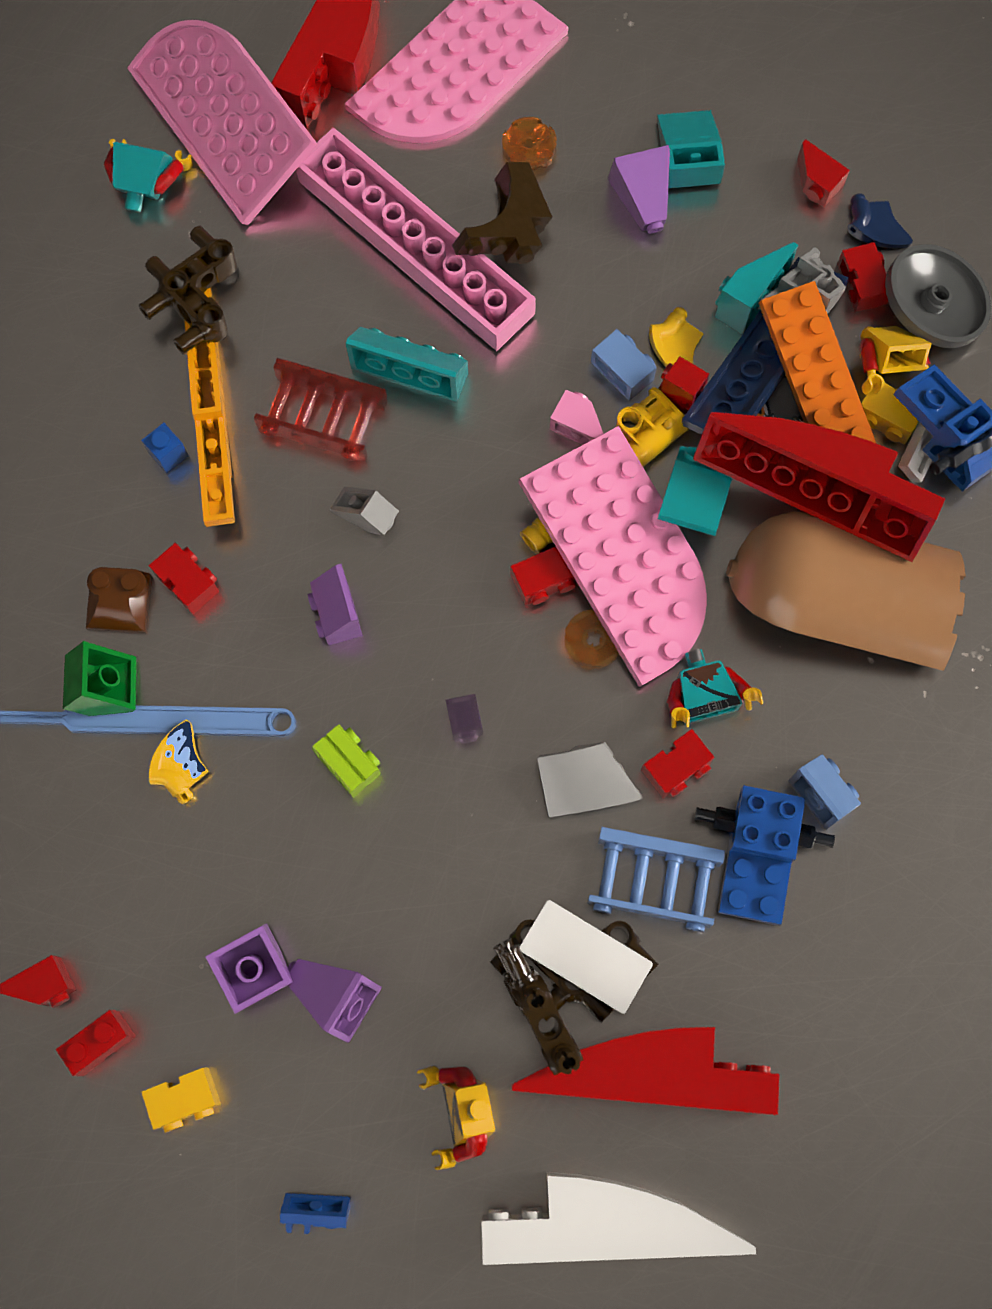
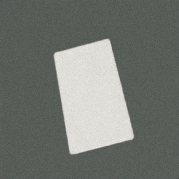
M551 900L545 903L520 946L521 952L622 1014L626 1013L653 965L650 960Z

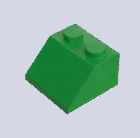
M81 642L65 655L62 709L87 716L135 711L137 657L89 642Z

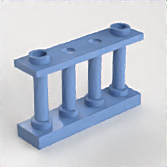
M601 827L598 844H603L604 849L607 851L599 896L589 895L587 904L594 905V911L611 914L612 909L656 917L686 923V929L704 932L705 927L710 928L714 925L713 918L704 917L711 870H714L715 866L720 867L723 864L725 850ZM623 848L634 850V855L637 856L629 902L611 899L618 854L622 852ZM653 854L665 856V861L668 862L660 908L642 905L649 858H653ZM684 860L696 862V867L698 868L691 914L673 911L680 864L684 863Z

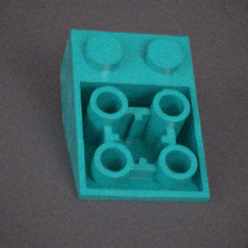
M711 110L657 115L661 147L669 145L670 149L668 188L721 184L725 161L722 141Z

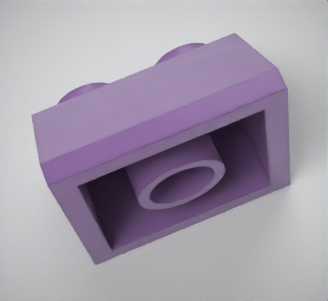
M342 564L335 565L310 582L312 593L307 594L312 611L318 610L320 620L315 621L319 638L325 637L328 646L363 636Z
M267 923L205 956L235 1014L293 982L283 954Z

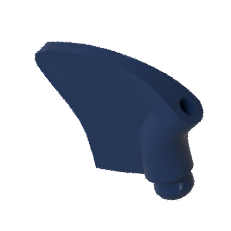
M861 193L855 194L851 198L853 221L847 226V229L852 236L868 244L875 242V245L879 247L908 248L911 246L913 239L893 216L889 201L869 202L866 200L865 195Z

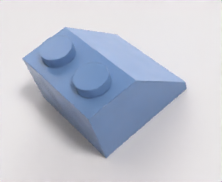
M822 754L801 767L788 781L800 797L806 798V805L827 830L861 803L858 800L859 794L850 783L846 784L839 776L840 770L833 760L830 758L826 759Z

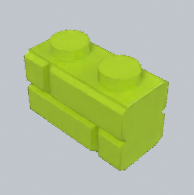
M339 724L327 733L325 737L312 746V750L348 793L355 797L380 776L381 773L377 768L380 762L370 750L365 753L357 745L361 740L350 727L344 730Z

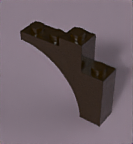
M506 162L494 179L498 192L496 218L480 226L464 228L452 245L456 255L503 254L506 263L526 264L534 259L536 253L543 246L538 234L544 231L546 225L553 217L530 163Z

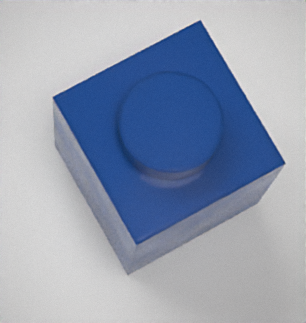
M162 423L141 440L150 456L166 474L189 456L183 443L165 423Z

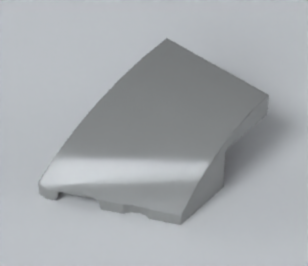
M814 247L800 257L797 267L782 277L778 287L763 299L815 281L828 314L840 299L846 287L840 278L835 276L831 266L823 264L819 258L820 251Z
M605 742L579 745L570 751L544 754L537 757L549 817L612 807L643 798L640 789H637L626 775L627 771L621 763L615 760L613 752Z

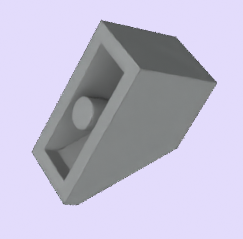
M345 486L330 508L332 513L369 533L384 535L392 527L394 518L399 512L376 490Z

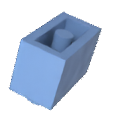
M618 329L592 349L591 363L629 401L655 378L657 367L653 359L648 354H642L636 348L633 339L626 334L623 335Z

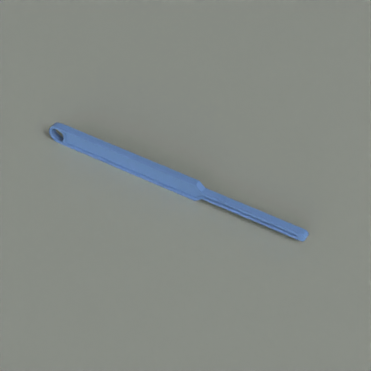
M136 706V710L133 712L87 716L68 710L63 712L0 711V724L64 725L72 733L167 735L184 720L192 723L194 735L285 737L290 735L296 727L294 715L291 711L284 708ZM279 714H287L291 718V725L285 731H277L273 728V720Z

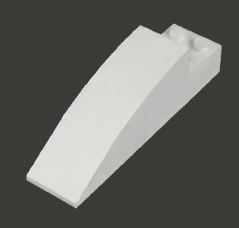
M546 1172L548 1213H542L541 1207L522 1208V1214H509V1209L500 1208L489 1209L488 1215H483L482 1217L483 1265L756 1254V1247L676 1200L644 1188L611 1179L581 1174Z

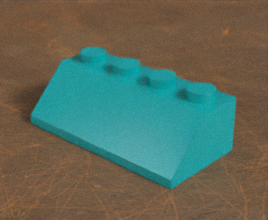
M359 327L347 338L345 344L351 369L458 402L468 375V360H465L459 354H446L437 351L436 348L430 345L421 346L411 343L408 339L401 336L392 337L385 335L376 328L366 329Z

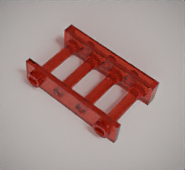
M277 358L273 368L277 380L280 381V386L268 417L255 414L254 420L258 430L269 437H276L278 435L339 453L343 458L350 461H357V459L366 461L368 457L366 447L360 443L371 412L376 409L385 410L388 402L386 389ZM296 385L306 388L307 393L295 424L281 421L279 418L291 387ZM324 393L333 396L334 401L322 432L308 429L306 426L318 395ZM351 401L360 404L361 409L350 439L346 440L335 437L333 434L345 403Z

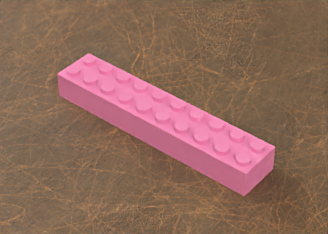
M334 127L317 142V146L296 169L298 181L495 351H498L535 315L536 298L484 254L475 256L456 255L452 245L460 234Z

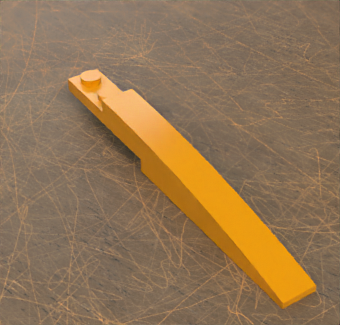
M211 287L203 292L208 298L212 297ZM184 320L186 332L191 326ZM203 341L189 350L187 357L192 415L195 420L203 521L206 527L235 523L231 484L232 468L218 342Z

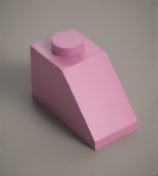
M565 390L550 418V430L581 445L602 435L603 431L592 401L588 400L582 393H572Z

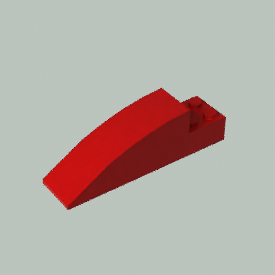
M316 0L271 82L306 129L310 122L317 118L320 104L323 98L326 99L328 97L331 87L354 95L364 86L375 50L379 22V0Z
M711 412L693 460L910 562H913L945 502V498L889 473L899 452L841 431L789 419Z
M683 1027L638 1033L580 1049L584 1060L580 1062L578 1070L575 1071L573 1069L571 1074L561 1072L554 1076L549 1066H546L513 1083L512 1091L778 1115L780 1074L770 1073L771 1066L746 1065V1071L738 1070V1063L714 1062L715 1027Z

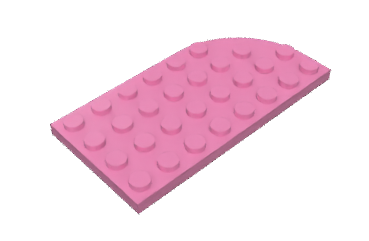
M454 0L345 103V108L365 126L393 140L408 143H429L453 137L471 127L568 34V26L534 0Z
M184 20L163 28L143 46L127 67L242 224L249 225L317 146V142L242 44L228 31L212 23L201 20Z
M619 426L520 478L518 481L519 485L637 685L640 687L675 666L693 647L702 629L707 606L706 584L699 561L678 525L658 519L663 500Z

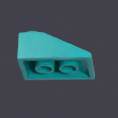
M792 242L738 268L732 277L727 276L718 290L721 293L715 302V305L718 306L715 318L743 335L760 311L759 302L761 299L776 289L780 279L791 268L798 244Z
M680 446L658 519L716 536L732 478L693 460L697 448Z

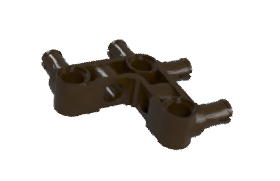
M196 226L190 232V239L200 250L174 268L169 269L157 256L147 260L145 264L146 270L158 280L159 288L157 289L158 292L139 304L140 311L148 320L167 307H172L191 326L186 332L173 339L176 348L183 355L203 341L219 342L228 333L223 310L212 297L208 298L203 292L214 284L223 282L236 271L233 246L228 240L214 239L202 226Z
M524 920L509 935L508 939L512 938L514 946H521L523 942L521 938L522 930L526 927H532L535 920ZM615 921L604 928L602 932L608 936L616 928L625 931L627 941L623 945L653 963L647 976L659 965L639 944L641 942L639 937L628 923ZM496 955L490 963L503 975L506 971L498 955ZM527 956L553 983V989L550 993L557 1010L566 1002L569 1004L571 1002H577L578 1004L581 1002L601 1023L613 1012L614 1009L583 989L572 990L568 988L565 978ZM547 1016L543 1019L547 1022L551 1017Z
M512 938L503 941L507 950H504L503 946L499 943L493 949L496 951L506 971L504 974V984L516 1007L520 1008L532 1028L541 1047V1052L553 1075L555 1076L561 1072L571 1074L573 1069L575 1071L578 1070L580 1062L584 1060L572 1035L568 1032L541 974H538L532 966L527 964L520 946H514ZM547 1016L553 1017L555 1020L553 1029L549 1032L539 1031L541 1019Z

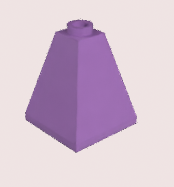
M669 145L616 157L608 175L609 183L640 229L642 231L647 230L648 234L663 230L667 220Z
M302 959L290 963L287 967L293 981L288 984L290 989L324 1031L349 1043L382 987L355 971Z

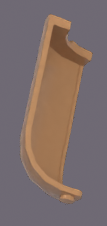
M792 511L771 517L750 531L739 548L735 560L731 559L729 561L726 571L731 589L738 601L753 614L775 626L795 633L943 671L957 639V634L952 633L956 615H963L965 593L960 592V579L963 580L966 574L961 552L924 542L913 562H910L806 512Z

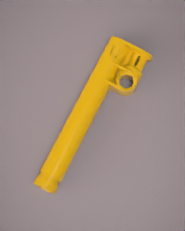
M651 387L648 390L649 395L640 403H634L631 407L621 409L616 422V427L619 426L643 467L689 430L682 425V419L685 415L656 387ZM631 421L636 426L629 428L624 426L623 422ZM539 517L520 532L522 540L535 554L541 553L547 548V545L553 543Z

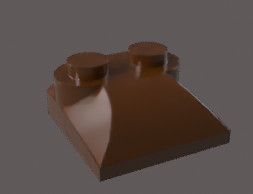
M99 567L92 570L87 578L89 596L86 629L146 633L153 580L152 575L147 572L127 568Z

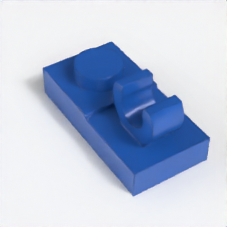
M285 1193L280 1211V1223H286L287 1233H292L294 1224H303L305 1227L304 1234H309L311 1225L327 1229L346 1228L350 1211V1197Z

